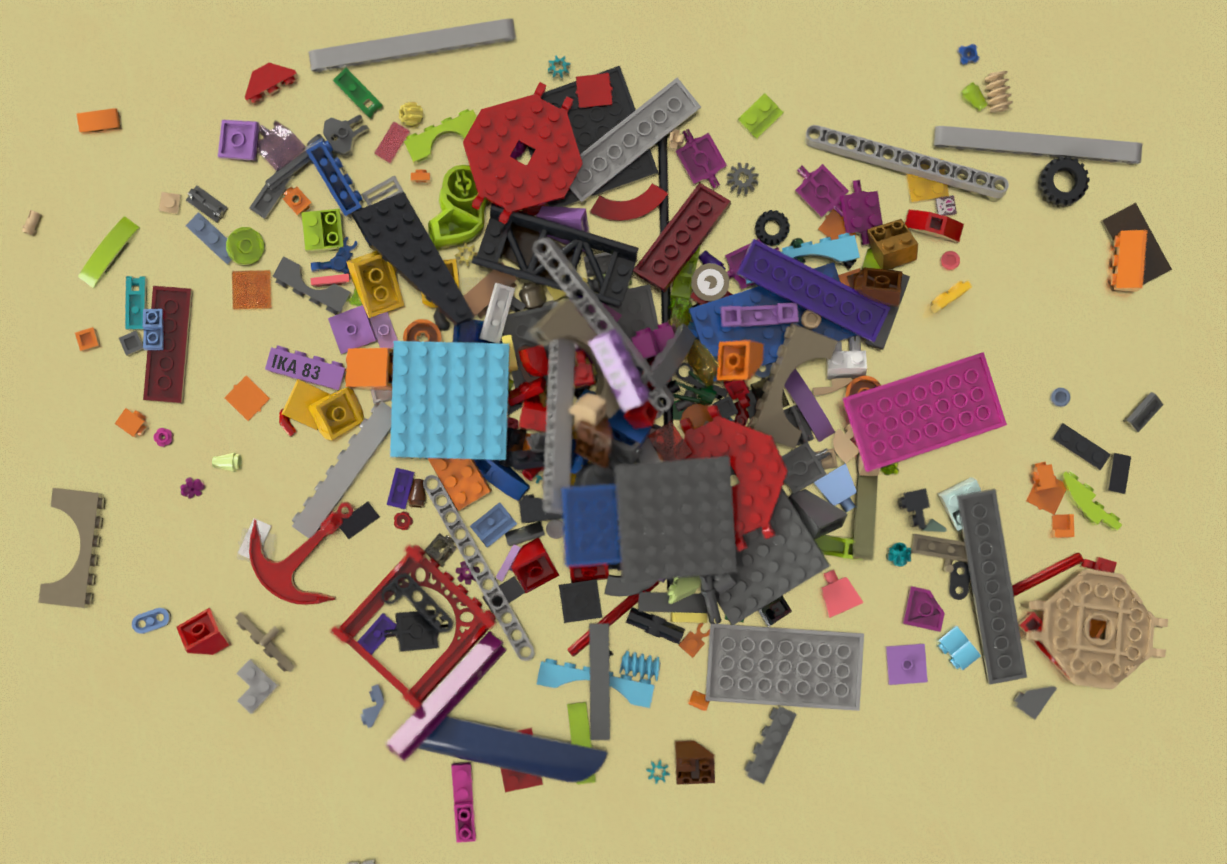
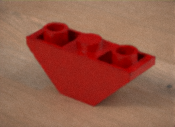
M269 62L252 71L245 99L248 104L251 102L253 104L263 99L262 96L265 94H274L279 90L280 86L294 83L296 81L295 78L299 76L294 69Z
M911 209L908 210L905 225L909 230L958 243L960 242L964 227L963 223L950 217Z

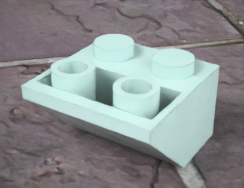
M973 477L938 493L944 509L957 531L962 529L956 495L981 491L977 480Z

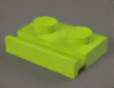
M764 93L737 120L757 140L784 112Z

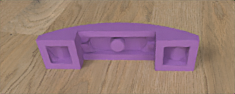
M796 303L720 307L722 327L767 326L799 322Z
M795 368L789 375L784 388L790 394L814 436L820 442L835 433L816 398Z

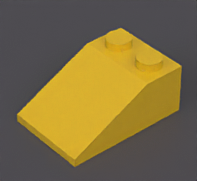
M377 251L346 261L351 279L368 318L404 306L393 266L382 259V255Z

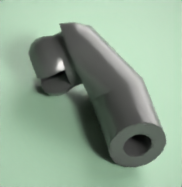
M437 307L433 319L438 329L446 331L450 327V322L446 321L445 316Z
M686 390L684 396L696 398L697 394ZM682 399L676 402L675 406L678 412L692 406L695 402Z

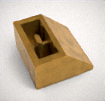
M902 219L867 229L874 259L881 269L887 270L917 260L918 242Z

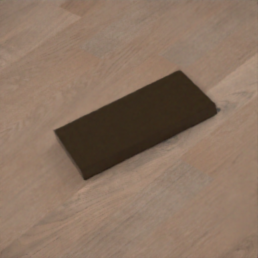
M1136 203L1101 221L1113 244L1115 235H1118L1120 231L1147 230L1143 285L1172 270Z
M513 224L512 231L528 267L534 252L533 246L537 242L540 233ZM507 239L502 257L518 265ZM554 241V243L557 245L559 249H562L564 247ZM544 243L542 251L547 252L548 247ZM573 251L565 255L569 262L572 259ZM540 260L538 261V264H537L536 268H537L540 264H542V262H541ZM559 260L553 264L555 267L560 266ZM548 270L539 275L555 280Z

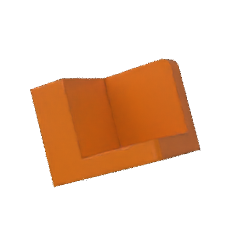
M860 268L838 275L840 282L854 289L855 278L861 271Z
M1074 514L1052 515V538L1075 537Z

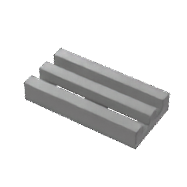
M394 175L362 193V196L369 206L372 205L371 202L397 188V192L384 199L404 191ZM392 182L395 183V185L368 199V195Z

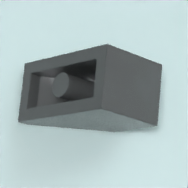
M1051 685L1024 690L1023 693L1020 691L1014 699L1016 702L1014 706L1030 718L1036 720L1057 688Z

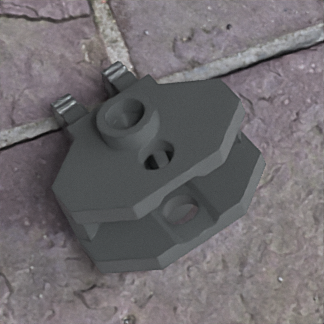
M357 115L349 121H340L331 117L324 122L323 134L330 142L335 153L343 156L351 154L353 152L354 140L369 129L367 125H363L355 131L351 129L352 125L362 120L363 117L361 115Z

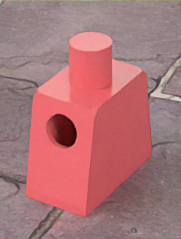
M834 569L824 573L828 584L821 587L829 618L863 603L847 577L838 579Z

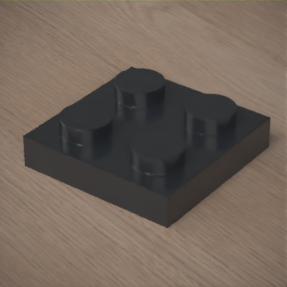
M597 579L559 585L564 623L602 618Z

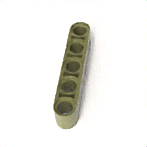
M858 474L853 559L873 561L878 476H859Z

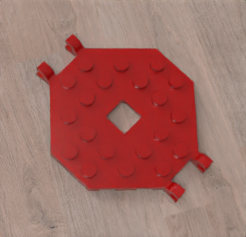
M539 82L533 95L481 109L463 141L464 150L478 193L472 202V207L479 211L484 199H487L504 208L499 217V222L505 225L514 212L565 198L583 165L567 114L574 100L567 96L561 109L544 101L541 97L547 85ZM518 142H522L535 149L527 165L510 157Z
M712 405L707 410L713 421L694 429L690 418L679 421L686 435L677 460L729 456L730 466L733 467L739 480L738 484L731 487L735 546L739 552L748 548L742 535L759 527H762L766 539L776 535L770 521L788 470L771 435L723 418L718 406Z

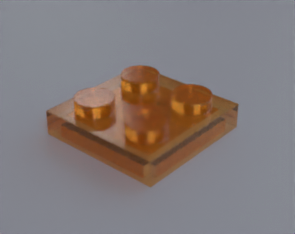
M271 270L232 271L233 310L272 309Z

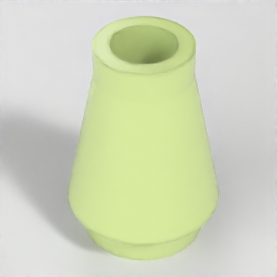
M236 453L213 456L212 466L213 468L235 472L241 469L242 458L240 454Z

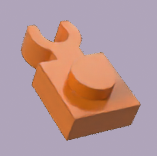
M703 623L697 626L695 634L690 631L678 645L692 658L705 644L701 639L710 635V629L706 633L700 631L704 625Z

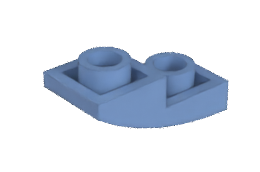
M143 309V349L163 350V309Z

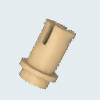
M30 210L25 225H22V232L33 236V233H36L35 228L42 214Z

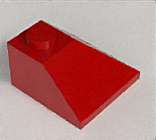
M539 537L521 547L511 566L525 593L560 576Z
M210 608L176 627L187 653L214 655L229 646L226 635Z

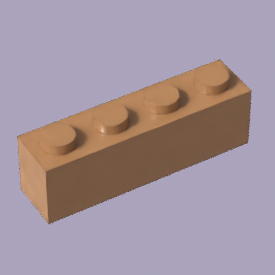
M492 270L463 297L474 314V319L477 317L481 318L487 313L495 283L516 288L517 278ZM470 320L456 327L460 331L463 329L467 331L474 323L473 320Z

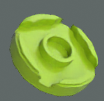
M240 227L232 231L226 241V251L229 257L240 265H250L258 261L265 249L261 234L250 227Z

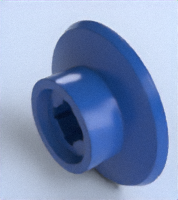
M576 439L571 440L570 472L573 474L579 472L582 466L588 464L589 461L575 453Z

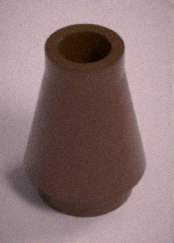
M413 479L407 500L410 507L423 508L424 503H426L423 479Z

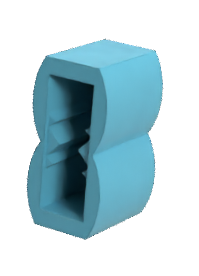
M958 626L952 628L938 640L940 643L938 647L944 654L948 653L952 657L950 662L956 669L964 670L981 657L980 653Z

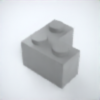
M249 659L236 673L250 686L237 700L250 714H253L280 686L253 659Z

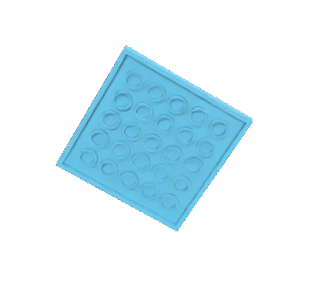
M394 341L390 457L506 460L510 344Z

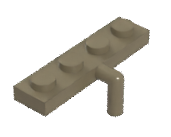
M914 534L911 553L945 558V572L953 571V560L968 562L964 542Z
M240 612L235 617L238 620L236 624L243 631L247 629L252 634L250 638L257 645L260 643L261 646L265 647L263 651L270 658L274 657L278 661L277 665L281 670L291 672L296 667L271 641L280 632L276 626L265 635L243 612Z

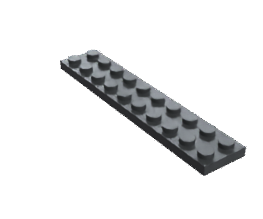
M996 489L956 495L988 684L1027 678Z

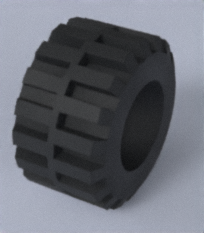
M1061 156L1049 162L1041 171V176L1039 177V189L1042 190V196L1047 198L1046 201L1053 202L1055 206L1061 205V207H1065L1080 200L1088 190V183L1090 182V177H1087L1088 170L1083 168L1085 165L1078 163L1079 160L1076 158L1074 160L1071 159L1070 156L1066 158ZM1065 171L1071 174L1074 179V188L1071 191L1062 192L1056 188L1053 179L1057 172Z

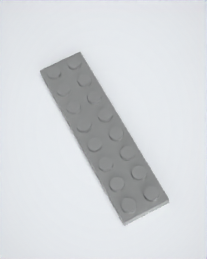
M678 77L580 154L583 165L570 189L581 203L701 109L699 103Z

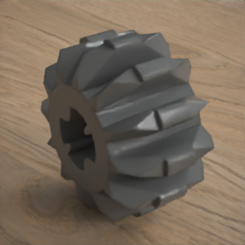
M738 163V170L732 166L731 170L733 173H727L729 178H733L728 180L727 184H734L730 190L733 191L737 187L738 195H740L741 189L744 190L745 195H748L747 188L754 191L755 188L752 184L758 185L759 181L754 179L759 177V174H752L755 167H751L750 170L747 169L749 163H745L744 168H742L741 163ZM742 174L744 177L748 178L746 179L745 183H743L742 180L738 181V178H740V175Z

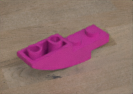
M471 762L451 764L456 842L476 841Z

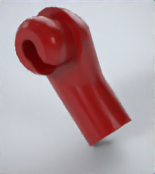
M738 401L734 403L738 410L734 422L745 426L749 413L746 408H742Z
M282 408L279 412V424L288 436H291L296 432V429L290 423V418L282 414L284 409Z

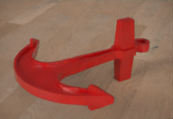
M342 502L337 512H332L322 521L319 531L281 561L269 560L264 555L261 534L257 520H254L250 536L249 556L253 571L260 583L276 597L294 604H318L335 600L333 596L298 589L293 582V573L325 535L333 534L343 524V518H348L352 515L354 510L352 504ZM347 507L349 512L344 513L342 508Z

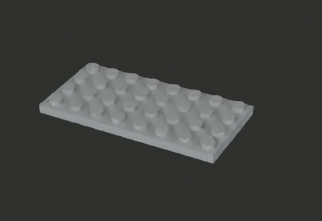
M710 623L705 701L860 711L864 633Z

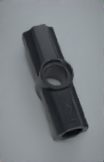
M633 607L626 620V623L641 628L646 633L659 638L663 637L677 644H680L685 631L684 628L669 623L666 619L654 614H647L644 611H638V609Z

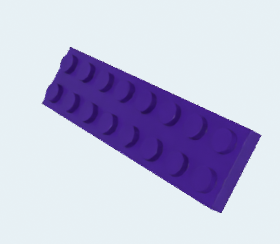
M755 239L752 240L736 273L872 343L875 342L890 310V307L868 299L853 288Z

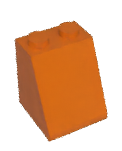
M348 349L346 356V387L363 390L392 391V384L388 382L393 380V349Z

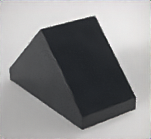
M782 595L757 612L765 625L770 627L791 613L792 610Z

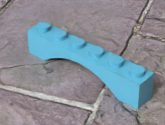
M849 233L838 235L839 239L831 240V237L820 239V243L812 244V241L802 243L800 248L794 249L793 246L784 247L781 252L793 259L802 256H821L838 263L860 258L855 235L850 236ZM745 279L746 285L753 283V282H751V281Z
M546 658L545 662L541 661L536 684L557 688L572 681L590 680V667L583 666V670L577 669L575 664L566 662L562 666L558 665L556 660ZM609 672V686L619 691L630 704L650 708L655 686L651 684V680L640 678V681H634L632 676L621 674L620 678L613 676L614 672Z

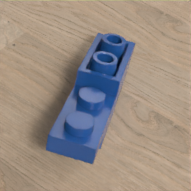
M473 459L486 480L515 500L519 501L530 488L511 467L499 465V460Z

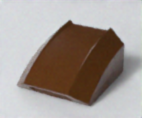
M864 267L855 278L854 290L875 302L899 307L903 271Z

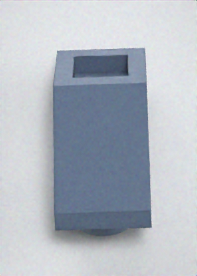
M380 684L372 686V691H369L372 702L376 701L377 705L363 709V714H360L363 725H367L368 728L374 726L386 703Z

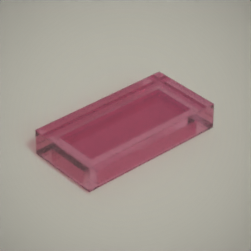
M393 121L374 154L391 164L410 131Z

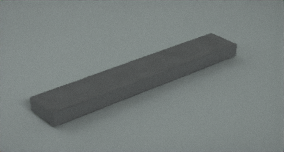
M589 624L591 740H610L609 624Z

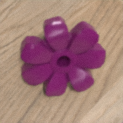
M191 477L186 478V484L180 486L181 495L187 496L188 499L193 498L194 494L200 496L202 494L201 490L204 489V484L200 479L193 481Z
M462 561L460 563L461 568L457 567L455 571L457 574H460L457 579L459 582L465 580V584L470 585L471 580H476L466 562ZM474 567L475 572L479 573L480 568Z

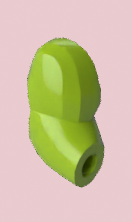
M454 166L444 175L442 188L439 193L441 212L428 222L429 237L436 249L472 241L484 229V210L487 199H484L479 211L472 207V202L478 193L470 166Z

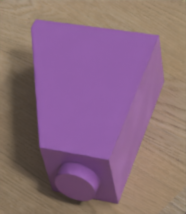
M542 206L539 213L536 214V217L589 232L586 208ZM548 235V237L553 238V239H555V240H557V241H560V242H562V243H564V244H568V243L570 242V241H567V240H563V239H560V238H557V237Z

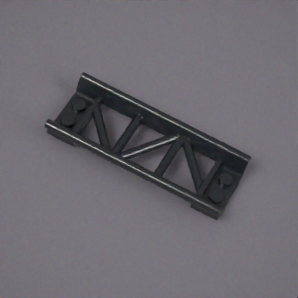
M492 203L490 219L477 256H474L472 259L473 264L564 291L557 281L539 276L547 269L543 263L536 268L539 258L534 252L527 267L512 231V225L514 224L540 232L537 241L546 238L548 235L570 241L560 250L565 256L575 248L570 261L575 270L584 248L601 289L599 294H594L601 303L617 308L622 305L637 261L638 247L519 211L512 213L505 225L499 222V217L504 208ZM507 239L520 270L499 264ZM541 243L540 245L541 250L543 249L544 243ZM592 248L613 254L605 278ZM553 258L552 263H556L558 259ZM566 273L565 281L571 283L572 277ZM581 289L576 290L577 296H584Z

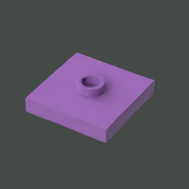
M222 119L218 158L255 160L260 123Z
M363 305L328 318L341 354L347 353L350 348H360L377 341Z
M925 644L886 646L889 685L928 682Z

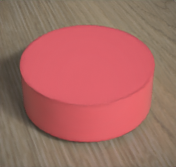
M954 251L945 252L940 259L941 266L949 271L956 269L960 264L959 255Z

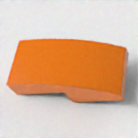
M117 108L76 113L79 132L120 127Z

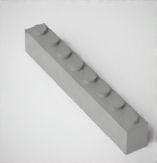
M382 401L380 404L376 403L370 411L373 414L369 419L365 418L359 426L361 428L360 432L357 435L353 434L348 441L350 446L346 451L343 449L337 457L339 460L337 464L330 466L326 472L327 478L324 482L320 481L314 490L317 492L313 497L309 496L303 504L304 510L301 513L297 512L292 519V522H294L293 528L307 538H310L321 529L322 521L333 512L391 431V407Z

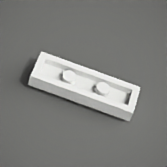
M495 283L480 339L500 343L515 288Z

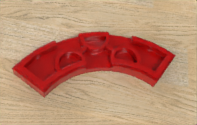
M652 183L643 194L631 200L616 201L600 195L590 212L610 220L638 218L655 209L666 198L668 192Z

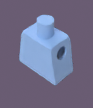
M846 464L813 483L832 505L835 506L840 503L845 512L855 507L850 496L857 493Z

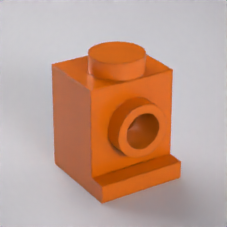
M291 186L284 192L285 197L283 200L299 218L302 216L301 212H306L313 206L312 202L297 186L295 188ZM295 196L299 197V201L297 203L293 202V198Z
M1046 461L1034 464L1035 472H1032L1034 483L1038 484V487H1035V491L1057 487L1052 464L1046 465Z

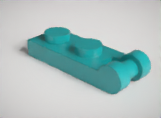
M126 276V330H144L143 309H146V276H140L139 278ZM133 286H139V291H133Z

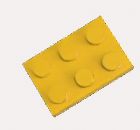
M961 280L948 290L949 294L945 291L932 301L933 305L930 309L935 314L972 288L969 281L963 283Z

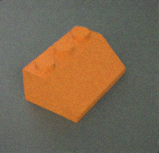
M1147 230L1120 231L1118 235H1115L1114 247H1117V254L1113 255L1115 274L1112 273L1111 285H1114V290L1137 292L1143 288Z

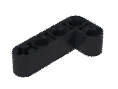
M408 574L398 575L382 591L380 597L385 605H393L403 596L437 632L445 634L452 629V619ZM406 578L409 581L408 587L401 588L398 580ZM385 592H393L395 599L387 601L384 598ZM412 593H421L422 600L415 602L412 599ZM427 606L435 608L436 612L433 616L425 613ZM440 613L442 616L439 619L442 622L445 620L448 622V629H441L439 627L441 623L438 620L434 623L432 620Z

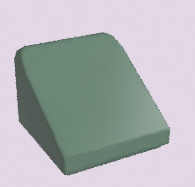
M929 519L926 523L927 528L922 529V531L946 532L947 530L946 527L934 519Z

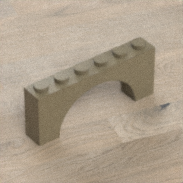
M569 299L560 301L530 332L541 346L549 344L555 339H565L576 343L589 355L597 374V391L595 395L606 400V415L603 418L609 419L621 406L589 344V341L598 336V334L590 327L589 322L579 313L572 301Z
M791 323L790 327H787L785 331L783 345H780L778 348L777 361L771 366V376L769 381L767 380L763 386V396L757 401V411L755 416L751 417L749 427L771 435L777 443L795 449L802 431L798 427L793 426L785 416L782 406L784 385L792 371L803 362L813 358L831 359L838 341Z
M53 488L50 507L62 510L74 521L80 536V552L76 564L65 577L53 583L40 585L38 603L88 608V604H91L92 593H90V585L93 586L95 575L92 574L93 566H96L97 555H94L95 547L99 545L97 529L101 527L102 517H99L100 509H103L104 498H102L101 493Z

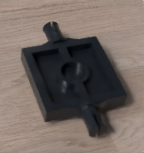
M425 610V613L429 616L435 614L434 610ZM418 611L396 613L395 629L384 630V633H392L385 634V638L396 637L399 652L438 648L437 638L439 632ZM443 624V625H440V626H439L441 629H442V628L448 629L447 624Z

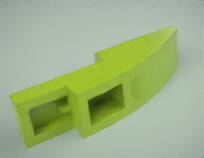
M1071 471L1068 473L1063 472L1061 479L1067 494L1077 509L1092 524L1098 525L1102 521L1114 531H1118L1122 526L1118 522L1120 518L1113 513L1108 514L1103 510L1105 507L1099 502H1092L1096 496L1093 493L1094 489L1086 483L1083 485L1077 481L1079 479L1078 476Z

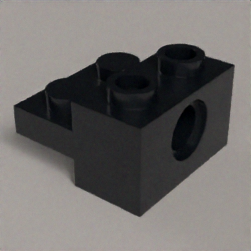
M926 488L900 494V498H898L899 509H903L904 513H912L909 516L911 527H915V530L927 528L923 509L930 507Z

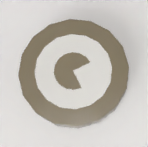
M707 263L695 270L691 286L698 298L712 302L721 299L726 294L730 280L723 267Z

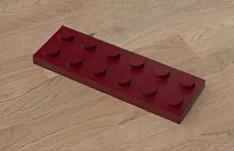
M699 182L633 269V273L665 292L730 207L731 201Z
M153 286L151 309H163L164 347L163 350H147L143 400L182 403L192 298V289Z

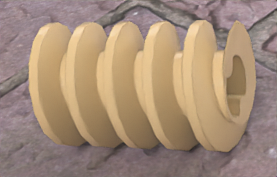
M1008 71L993 72L984 79L985 82L990 83L986 86V89L992 90L987 93V97L992 98L988 103L994 105L990 108V112L999 113L1013 109L1008 108L1013 101L1007 100L1012 94L1006 93V90L1011 87L1004 85L1009 79L1003 78Z

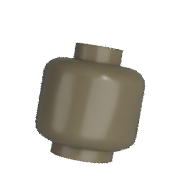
M530 282L521 287L519 296L521 302L526 305V309L540 308L546 302L547 298L542 285Z

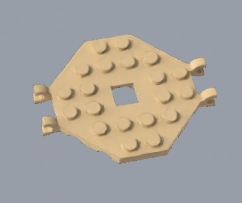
M1084 569L1046 602L1040 600L1029 602V609L1044 610L1042 632H1027L1026 640L1042 641L1074 685L1111 690L1150 657L1165 658L1166 656L1165 649L1153 648L1154 627H1168V619L1155 618L1143 605V601L1135 590H1132L1123 574ZM1091 619L1107 621L1105 640L1089 636Z

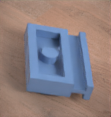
M499 502L470 525V527L488 548L516 526L517 523Z

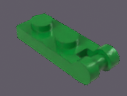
M347 67L332 80L369 119L374 116L373 113L377 109L380 110L383 107L382 103ZM370 100L372 104L367 108L364 104Z

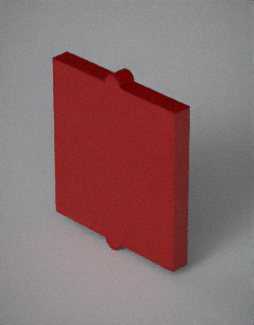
M609 73L576 77V94L578 95L579 108L612 105L611 91L613 88L610 87Z

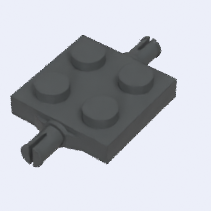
M806 442L782 456L788 470L784 483L789 486L793 494L827 475L821 463L822 459L831 455L830 452L824 454L828 451L827 448L816 453L812 450L809 443Z

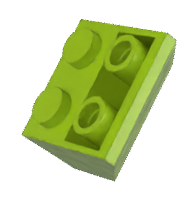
M340 208L301 212L305 251L307 253L329 251L344 247Z

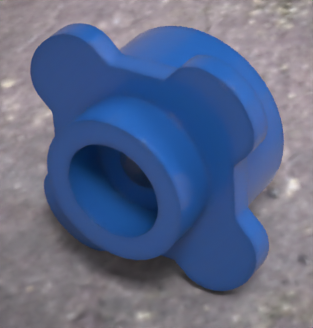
M975 44L959 48L958 52L961 54L960 61L962 64L966 65L972 61L974 63L978 62L979 56L977 55V46Z

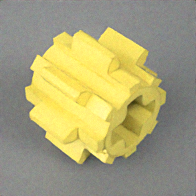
M408 102L400 106L399 119L401 122L411 126L421 122L423 109L420 105H417V102Z
M464 243L463 248L457 247L459 253L455 254V257L460 258L459 265L464 262L469 267V263L472 262L473 257L477 256L478 253L473 252L474 245L469 248ZM466 250H468V252L472 254L468 257L469 259L467 260L464 256H462V254H465Z

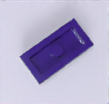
M400 468L395 469L387 505L406 510L415 472Z
M382 613L357 642L370 654H373L386 639L384 635L391 634L384 633V630L395 629L396 623Z

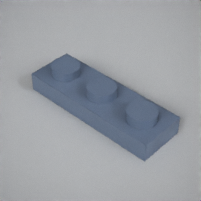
M198 212L186 227L229 265L233 260L226 251L227 238Z

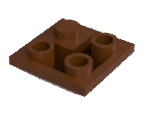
M602 418L595 426L580 420L577 428L575 453L607 469L612 443V434L608 420Z
M675 741L676 785L715 783V755L695 741Z

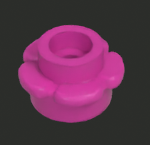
M159 428L153 436L154 441L161 447L169 445L172 442V432L169 429Z

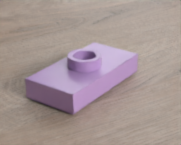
M388 312L369 318L380 348H394V341H398Z
M517 545L512 546L496 579L503 582L508 571H513L511 566L521 549Z

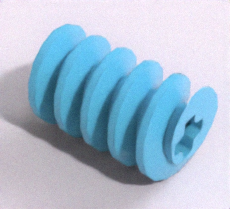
M626 651L622 658L620 673L625 669V675L632 671L633 677H636L637 673L640 672V677L643 678L647 674L648 680H651L653 675H655V680L657 681L661 663L659 657L652 661V656L649 655L645 660L644 654L637 658V653L634 652L630 657L629 651Z

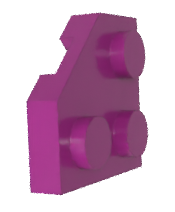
M910 586L902 624L941 632L945 613L932 592L927 589Z

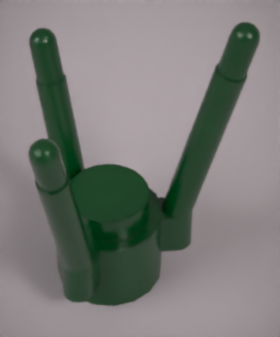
M688 371V374L706 388L702 387L701 390H697L684 383L675 381L676 385L698 394V398L673 394L675 398L700 403L705 406V404H712L717 391L712 390L714 386L706 383L692 371Z

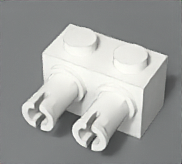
M856 336L855 341L854 337L848 338L850 351H842L841 341L837 343L832 358L826 359L827 379L866 376V351H861L860 336Z

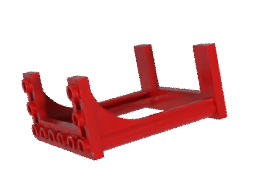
M409 544L404 549L406 555L346 621L342 625H334L330 632L343 644H348L403 694L402 698L410 706L417 710L424 703L425 698L497 622L495 621L496 616L491 611H484L481 608L483 604L475 597L471 599L467 595L469 591L461 584L457 586L452 582L454 578L447 571L444 573L438 569L440 565L433 558L428 560L424 556L426 552L419 545L415 544L413 546ZM418 568H423L426 573L425 579L422 582L417 581L415 576ZM403 573H411V577L419 586L431 588L442 594L450 603L456 620L455 634L450 646L411 689L354 638L384 605L380 597L382 591L398 575ZM430 573L432 574V579H436L435 584H431L428 581ZM406 578L398 580V584L402 583L401 588L408 587L409 583L405 581ZM449 590V595H445L444 591ZM387 591L384 594V598L388 600L394 593ZM461 602V606H467L468 608L459 610L456 604ZM464 612H470L474 618L470 622H463L460 620V615ZM461 626L470 627L468 630L465 629L464 633L460 631Z

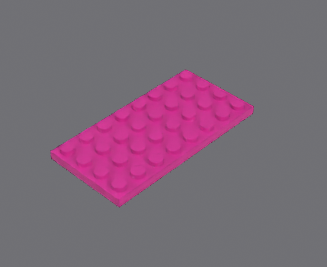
M984 352L842 398L866 472L1007 425Z

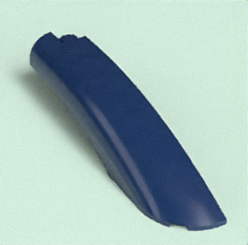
M446 716L417 748L563 782L586 780L601 769L608 756L607 751Z

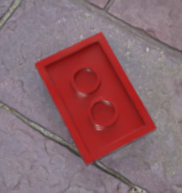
M532 728L517 730L518 732L533 735ZM500 768L505 792L543 785L542 777Z

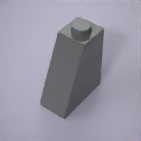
M806 489L795 494L792 493L789 496L790 501L814 540L841 528L848 515L845 511Z

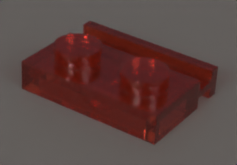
M672 421L648 435L649 440L663 461L684 460L687 456L692 455V451Z

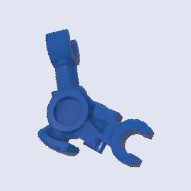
M345 237L343 240L344 247L339 249L336 256L327 262L310 263L311 271L317 272L332 269L336 272L343 271L344 274H349L346 261L351 259L353 255L351 251L356 249L357 241L352 246H348L347 241L349 238Z

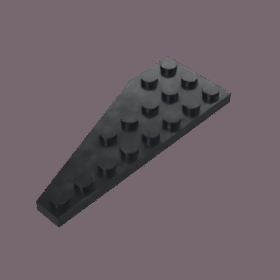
M404 192L353 212L352 216L369 247L374 251L376 250L382 255V259L394 266L396 271L417 291L420 290L425 295V298L429 302L432 301L440 309V312L455 326L474 319V314Z

